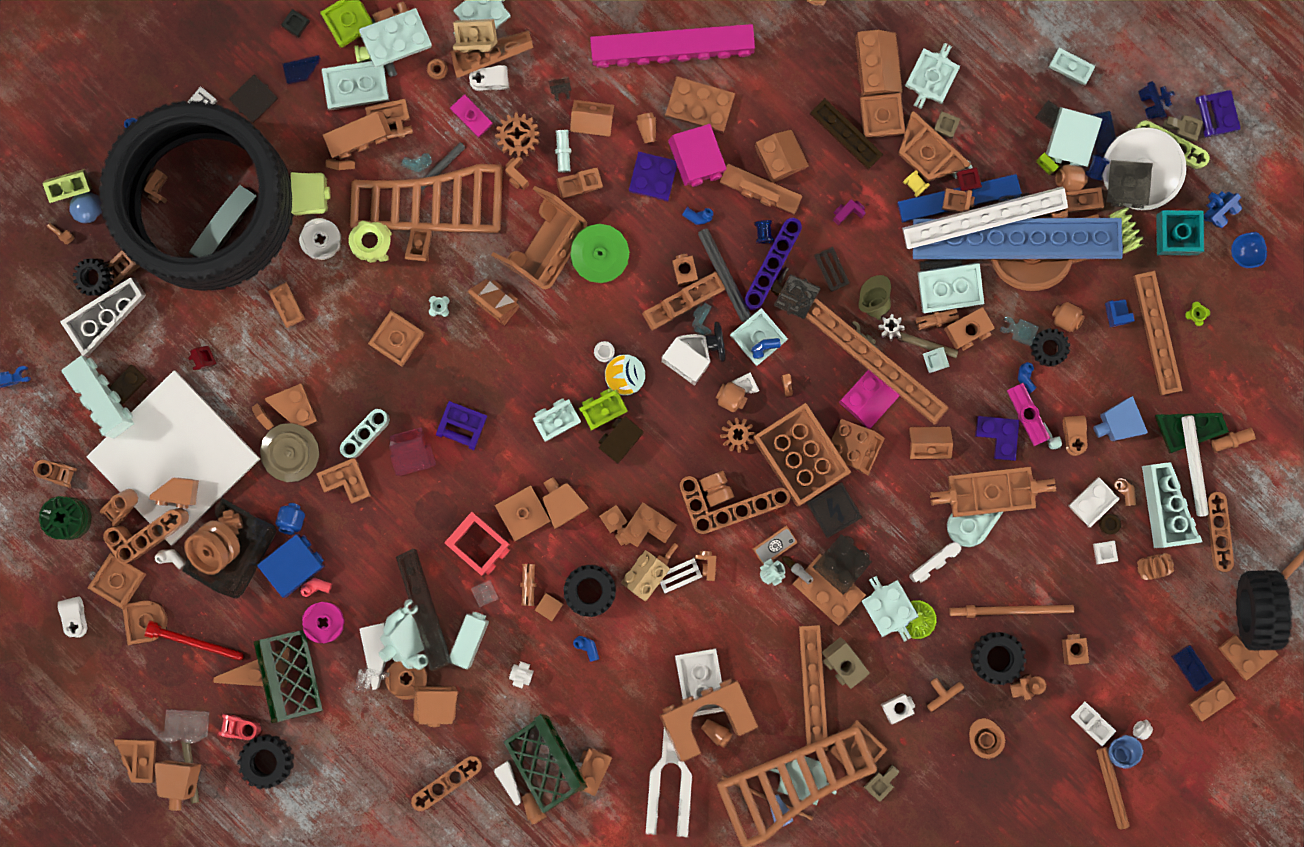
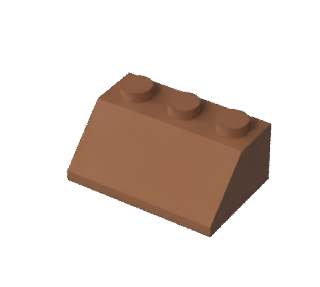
M882 30L857 32L855 42L862 97L903 93L896 33Z

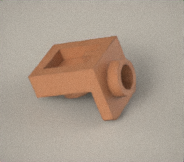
M700 551L699 555H695V559L707 560V564H703L702 576H706L707 581H715L716 556H712V552Z

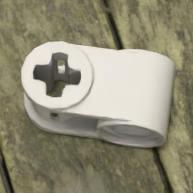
M507 66L481 68L469 74L470 85L476 91L509 88ZM476 76L481 77V83H477Z
M81 597L59 601L58 611L64 633L69 637L77 638L84 636L87 632V624ZM75 625L79 626L78 629L72 631V628L75 627Z

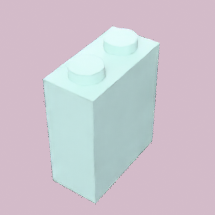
M1060 107L1046 154L1057 163H1062V160L1070 162L1069 165L1088 167L1102 118Z
M478 612L466 615L448 662L465 669L471 668L489 623L488 620H485L486 615Z

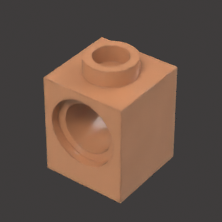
M681 254L676 256L675 260H672L678 287L698 281L693 256ZM686 264L691 270L688 274H682L679 271V267Z
M1080 634L1067 635L1068 639H1062L1064 664L1089 663L1087 638H1080ZM1074 643H1077L1080 647L1076 655H1073L1071 652V646Z

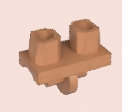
M1031 674L1025 675L1020 681L1013 682L1010 685L1013 698L1024 696L1025 700L1032 699L1035 695L1042 694L1045 691L1046 682L1040 676L1031 677Z

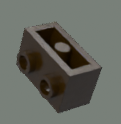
M626 416L623 419L619 417L611 426L614 428L609 435L605 433L598 442L601 444L598 448L617 464L620 463L644 434V431Z

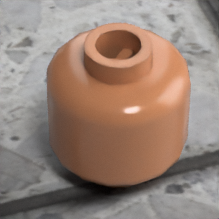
M1064 165L1057 171L1055 181L1059 187L1063 186L1065 191H1080L1087 184L1088 175L1082 166Z
M1065 302L1061 306L1057 305L1052 314L1055 317L1054 324L1068 332L1078 330L1085 318L1083 310L1069 302Z
M728 382L726 385L722 384L716 396L718 405L730 412H735L738 408L743 409L748 398L744 397L745 389L732 382Z

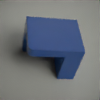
M1112 300L1105 303L1110 327L1130 324L1135 321L1133 313L1129 314L1126 300Z

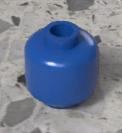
M289 503L288 506L280 507L275 522L280 532L294 535V533L301 530L305 518V513L300 509L301 506Z

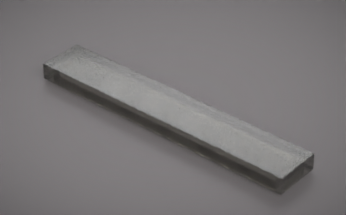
M412 548L397 556L396 560L408 598L413 601L410 604L411 608L415 605L418 606V610L413 615L430 670L436 671L452 662L417 550Z

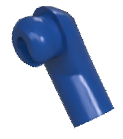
M1027 362L1019 368L1018 381L1020 384L1024 383L1030 394L1037 387L1030 380L1034 366L1032 363Z

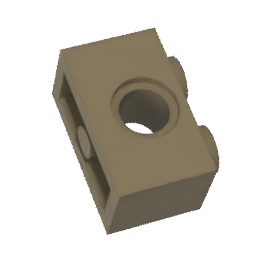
M841 637L821 652L826 658L823 662L830 670L834 668L837 672L835 677L842 686L846 684L851 689L870 674L850 646ZM848 661L845 667L840 668L842 662Z

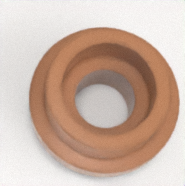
M434 59L427 66L429 76L436 80L444 78L448 71L446 63L441 59ZM435 67H440L441 71L435 73L434 69Z

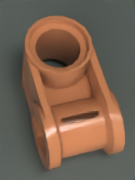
M1084 415L1063 417L1066 450L1070 455L1078 456L1085 452L1088 446L1086 417ZM1075 442L1081 445L1078 450L1072 446Z
M40 460L35 463L33 471L39 478L71 488L70 482L77 468L62 463ZM44 464L49 466V472L46 475H43L41 472V467Z
M126 489L114 495L100 510L101 515L104 514L112 522L111 525L113 527L118 526L138 503L136 492L132 489Z

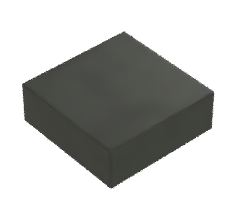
M292 9L281 26L299 38L310 21Z

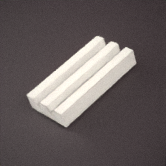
M694 558L670 568L667 574L690 564L693 565V568L664 581L662 579L660 584L664 593L702 577ZM694 571L697 574L689 579H686L682 582H679L673 586L666 588L665 584L669 582H672L678 578L688 575Z

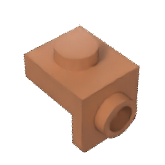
M518 156L516 159L512 158L506 164L505 172L510 177L509 182L516 189L520 187L524 191L529 186V182L516 170L523 163L522 158Z
M157 169L148 176L146 180L147 185L143 190L148 193L147 198L157 204L159 201L166 203L167 199L159 195L158 192L168 177Z
M946 188L942 210L958 213L969 211V208H973L975 197L971 196L972 190L965 192Z

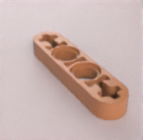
M1213 492L1207 496L1209 510L1207 518L1212 562L1217 571L1228 572L1234 566L1227 499L1223 493ZM1215 495L1217 499H1221V503H1218L1217 506L1218 510H1223V513H1212V510H1217L1216 504H1212ZM1216 516H1221L1224 520V524L1220 528L1216 527L1213 523ZM1220 536L1226 539L1224 548H1219L1216 545V539ZM1217 551H1227V554H1223L1224 560H1228V564L1225 565L1224 569L1222 565H1219V561H1222V554L1217 555Z
M471 755L421 789L412 797L411 804L413 808L417 811L426 810L472 778L482 768L481 759L478 756ZM469 760L472 762L477 761V770L473 768L468 770L466 773L469 776L466 777L464 771L459 766L462 765L464 769L469 765ZM451 772H459L461 774V781L453 783L450 780ZM436 783L442 784L444 787L443 794L436 795L433 792V785ZM428 789L430 796L435 800L431 801V798H428L424 802L426 806H418L416 804L418 801L417 796H420V798L425 797L428 794L425 790Z

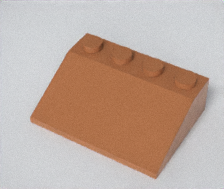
M806 403L752 438L784 488L790 493V497L797 507L851 473Z

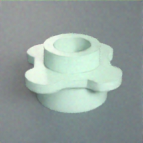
M432 296L429 299L431 303L429 314L431 316L442 315L446 317L449 314L448 303L450 300L448 297L436 298Z

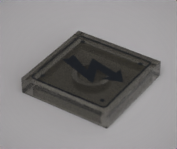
M842 482L806 503L826 538L863 518Z

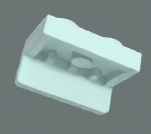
M564 398L553 403L554 407L548 411L544 408L535 413L536 417L533 418V421L545 442L581 423L569 399L566 401Z

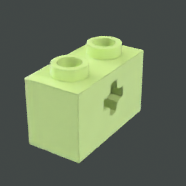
M85 169L47 179L43 182L49 203L86 193L92 189Z

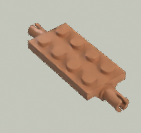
M1031 467L948 476V491L930 492V498L939 497V499L930 501L931 505L950 503L953 517L1036 508L1035 496L1038 493L1055 492L1056 486L1048 487L1047 485L1056 483L1054 478L1036 481V479H1033Z

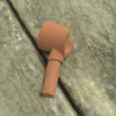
M51 223L47 225L65 244H69L75 239L68 230L62 233Z
M674 543L665 557L659 555L657 559L667 566L671 555L678 545Z

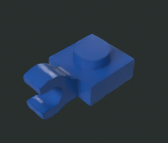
M20 366L14 374L1 372L0 388L19 384L18 382L30 381V377L23 378L21 376L23 371L29 370L28 367Z

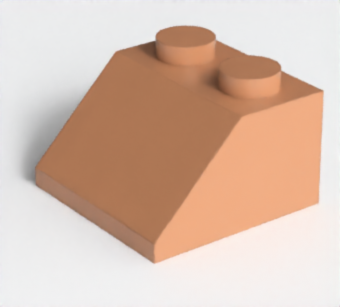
M792 130L775 133L755 144L758 156L772 183L809 167Z

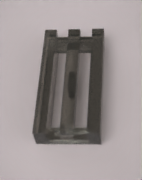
M833 246L814 255L830 292L850 284ZM829 253L831 254L835 262V265L842 277L843 283L840 282L836 274V271L828 257ZM820 257H824L837 284L836 286H833Z

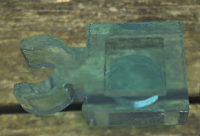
M1006 316L1004 321H1007L1010 327L1004 328L1001 326L999 330L1003 333L1012 332L1013 336L1011 339L1031 346L1039 327L1022 319L1016 324L1011 317Z

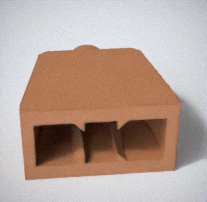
M554 477L543 483L549 494L542 499L555 529L589 509L568 483L559 486Z
M163 760L155 763L157 795L169 798V810H181L182 800L194 797L201 764Z

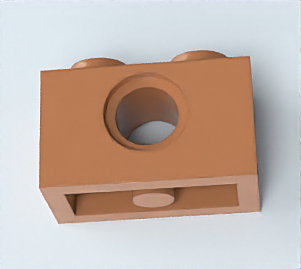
M982 307L947 326L944 330L956 350L962 348L964 351L974 345L972 341L978 338L982 341L991 336L990 331L995 328ZM966 326L974 327L975 334L973 336L966 333Z

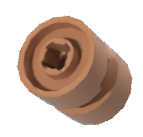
M724 471L699 480L703 491L708 492L706 498L710 507L734 498L731 488L725 485L728 480Z

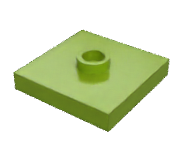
M339 0L320 12L341 48L361 36L359 29L374 24L361 0Z

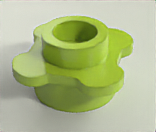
M1194 302L1192 308L1186 312L1185 316L1187 319L1194 321L1196 326H1201L1204 323L1203 320L1210 315V310L1199 302Z

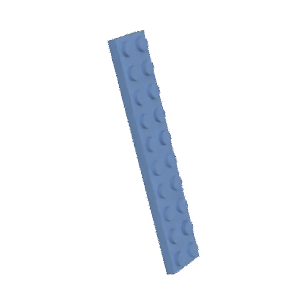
M1027 218L913 248V259H1122V218ZM913 219V225L935 219Z

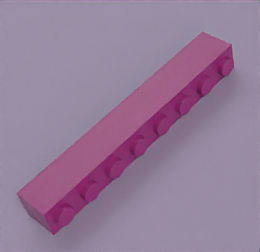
M753 24L590 37L592 63L597 68L609 67V64L628 66L629 63L635 62L638 65L649 64V61L668 63L674 59H678L679 62L689 61L690 58L708 60L712 56H718L720 59L729 58L730 55L748 57L755 50Z

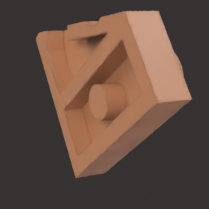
M302 383L265 398V401L290 423L306 427L318 422Z

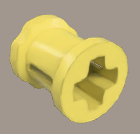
M917 170L903 181L904 184H908L915 192L914 195L916 197L930 186L929 183H925L921 179Z

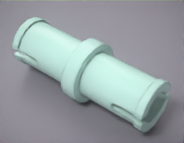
M569 130L556 131L557 149H555V154L558 157V172H571Z

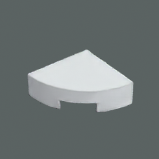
M751 373L732 381V383L744 388L746 393L759 392Z

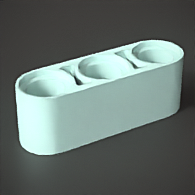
M375 409L370 412L340 445L342 455L350 459L357 458L387 427L390 420L389 415L381 409ZM377 414H383V423L376 424L374 417ZM363 429H368L370 436L365 440L361 439L360 432ZM352 443L355 445L356 450L353 454L348 455L346 447Z

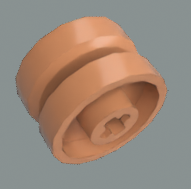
M219 521L205 523L197 532L188 537L185 542V552L192 565L199 571L211 575L219 573L237 557L240 551V545L234 532L227 525Z

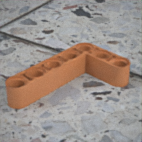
M688 476L680 482L682 497L693 528L698 534H707L785 506L790 501L788 490L777 488L708 512L697 480L694 477ZM687 480L695 484V488L691 492H687L683 488V483ZM777 492H783L786 495L784 503H778L775 500ZM761 498L766 501L767 506L764 510L756 508L755 503L757 499ZM699 500L702 504L701 509L693 511L690 508L691 501ZM743 505L747 508L745 517H739L736 514L738 506ZM724 512L727 514L728 521L725 524H720L717 521L716 516L718 513ZM705 519L709 524L708 529L705 531L699 530L697 528L698 520Z

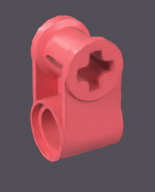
M222 714L224 719L222 729L218 735L243 740H251L260 735L261 726L257 721L241 718L236 715ZM248 724L254 729L251 736L246 733V726Z

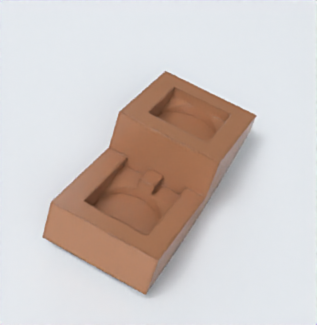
M598 168L580 171L577 174L557 178L556 180L561 200L603 187Z

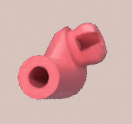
M313 578L301 586L300 592L304 597H309L318 590L329 593L332 584Z

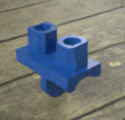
M1223 191L1218 195L1213 192L1210 193L1208 198L1211 202L1207 204L1209 210L1204 214V220L1212 222L1216 227L1223 228L1228 223V219L1224 216L1227 211L1231 215H1235L1242 210V206L1238 201L1241 196L1238 193L1232 194L1231 192L1225 194Z

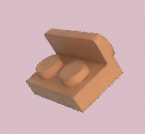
M589 747L588 752L583 751L579 760L582 763L579 771L588 786L583 791L595 796L612 757Z

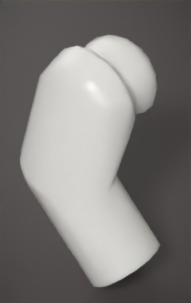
M174 549L160 550L155 555L157 563L173 562L179 570L187 564Z

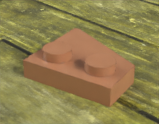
M115 739V746L120 751L122 762L128 770L131 782L154 783L156 740Z

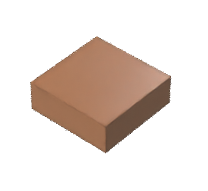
M545 593L535 611L553 621L563 603Z

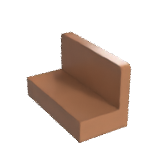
M574 100L570 131L610 136L614 105Z
M950 427L909 428L911 440L910 459H951L953 439Z

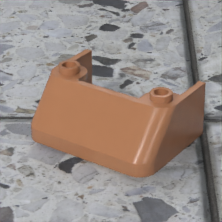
M534 186L533 190L544 198L539 208V214L545 220L525 254L520 251H514L508 258H505L493 252L491 256L542 289H549L570 258L572 242L577 234L587 227V221L556 195Z

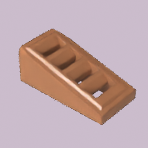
M122 250L109 262L108 267L115 268L119 275L114 270L111 271L110 274H114L113 285L108 286L113 289L140 267ZM120 262L124 265L125 269L121 267Z

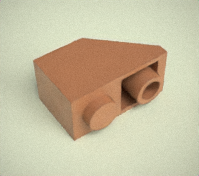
M172 478L153 492L149 499L156 500L155 504L168 506V502L176 503L178 508L188 509L189 505L196 504L199 480Z

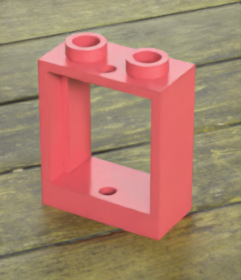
M471 512L445 542L450 549L481 576H484L485 573L489 575L496 568L494 563L497 559H503L510 551L508 549L510 544L474 512ZM475 522L501 544L499 549L482 568L456 546Z

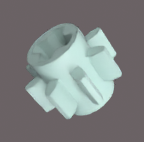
M769 559L760 567V577L767 584L773 583L776 586L786 577L784 575L785 567L778 560L773 562L772 559Z

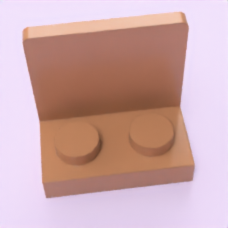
M841 419L831 442L846 465L855 468L865 475H869L885 438L873 430Z

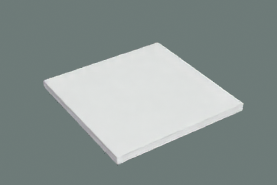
M175 370L131 412L133 415L131 419L134 422L131 427L115 438L106 437L87 456L119 492L126 489H132L136 492L138 503L134 507L149 523H152L167 511L178 508L176 503L168 502V506L155 504L156 500L149 499L153 492L172 478L199 480L196 504L189 505L188 509H185L189 514V520L186 525L165 539L170 545H174L260 460L257 454ZM177 516L175 519H173V520H171V521H169V522H170V523L176 522V519L178 518V516ZM158 525V532L162 534L163 528Z

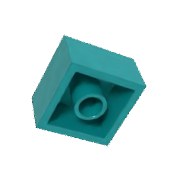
M1162 210L1156 215L1157 255H1199L1204 252V211Z

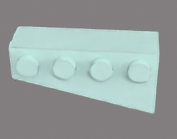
M80 356L61 371L76 393H81L79 398L83 406L88 410H92L93 413L90 416L95 423L97 422L102 427L99 429L101 434L115 438L134 424L131 419L133 415L126 407L123 408L119 403L121 398L115 391L109 389L107 386L109 384L108 380L103 374L99 375L96 370L97 365L93 359Z
M1171 462L1142 466L1154 548L1203 542L1201 536L1196 531V524L1190 516L1187 508L1188 504L1182 496L1181 487Z

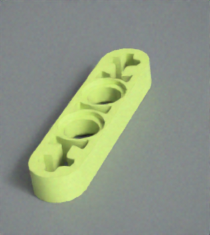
M1142 121L1135 127L1136 129L1146 126L1169 134L1178 144L1185 146L1186 153L1184 156L1186 164L1192 168L1201 169L1209 162V154L1205 150L1150 121ZM1191 150H1193V153H1191V155L1193 156L1187 159L1186 157L1190 154ZM1201 155V160H1203V162L1201 161L1198 164L1196 163L1197 159L1195 157Z

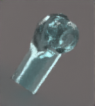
M424 153L416 160L404 157L401 166L415 172H420L431 165V156Z

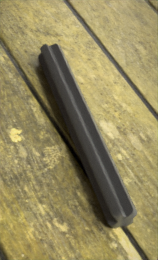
M706 228L699 231L698 236L725 286L726 292L742 322L747 321L751 314L709 230Z

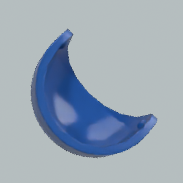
M1257 232L1238 236L1232 244V257L1238 265L1244 268L1262 266L1267 258L1264 238Z

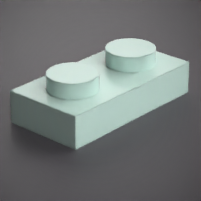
M1058 48L1049 68L1085 86L1095 66Z

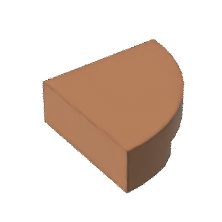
M336 159L326 160V167L336 170L355 169V162L353 160L337 161Z
M782 375L781 379L785 397L792 396L791 375Z
M259 404L254 405L252 411L266 430L274 427Z

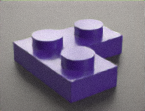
M977 416L975 437L996 439L994 459L1016 461L1019 420Z

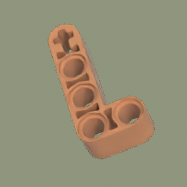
M183 508L169 510L134 536L124 526L111 527L105 531L104 541L119 562L128 563L137 560L186 525L189 520V514ZM178 516V518L176 519V522H173V523H170V522H169V521L175 519V518ZM158 525L163 528L162 534L158 532ZM115 531L119 534L118 540L114 537ZM142 537H145L147 540L146 546L141 542ZM126 548H128L131 552L130 557H128L125 553Z

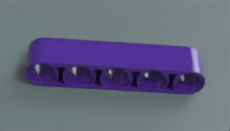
M789 218L784 222L746 294L744 302L749 310H758L767 297L801 232L802 225L798 219ZM794 224L797 227V232H788L786 226ZM779 242H785L788 246V249L786 251H780L777 248V244ZM769 260H776L778 268H769L767 262ZM763 277L768 279L769 285L761 287L758 284V279ZM755 295L759 298L760 302L757 305H751L748 298Z

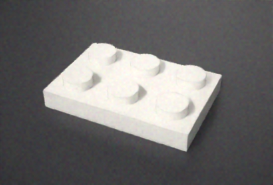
M716 648L675 656L683 699L690 696L694 698L701 696V691L710 687L713 690L720 687L719 683L722 682ZM707 704L700 707L693 716L724 710L718 705Z

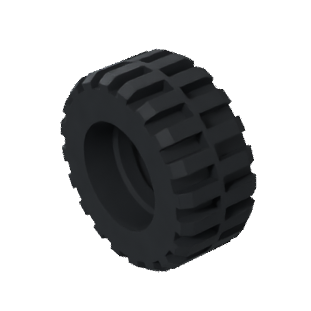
M1277 570L1246 571L1240 576L1236 591L1237 625L1242 643L1251 651L1281 650L1289 643L1292 628V602L1287 580Z

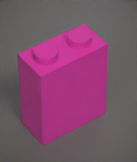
M710 124L674 134L668 140L684 186L691 184L692 187L704 183L703 180L709 178L711 181L717 180L727 170Z

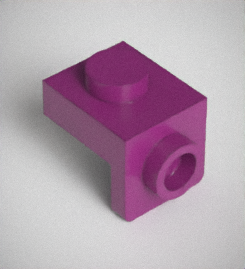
M851 199L845 206L841 204L834 211L836 216L833 221L839 226L852 211L862 219L866 214L864 211L865 207L856 200L854 202Z

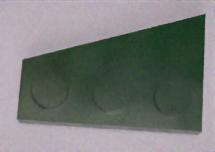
M1222 413L1156 414L1155 418L1170 454L1186 448L1182 417L1189 415L1194 417L1197 440L1200 443L1229 432Z

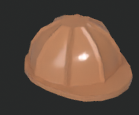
M982 718L976 720L971 725L969 739L975 754L981 758L989 759L996 757L1002 752L1005 746L1004 733L993 721Z

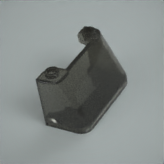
M221 498L215 508V516L217 518L224 517L223 511L231 509L235 514L240 513L242 517L243 528L238 529L239 534H236L240 545L239 554L219 573L214 575L199 571L192 565L189 559L186 560L182 571L217 593L232 598H239L249 585L258 568L257 565L261 563L275 537L277 529L276 526L229 500Z

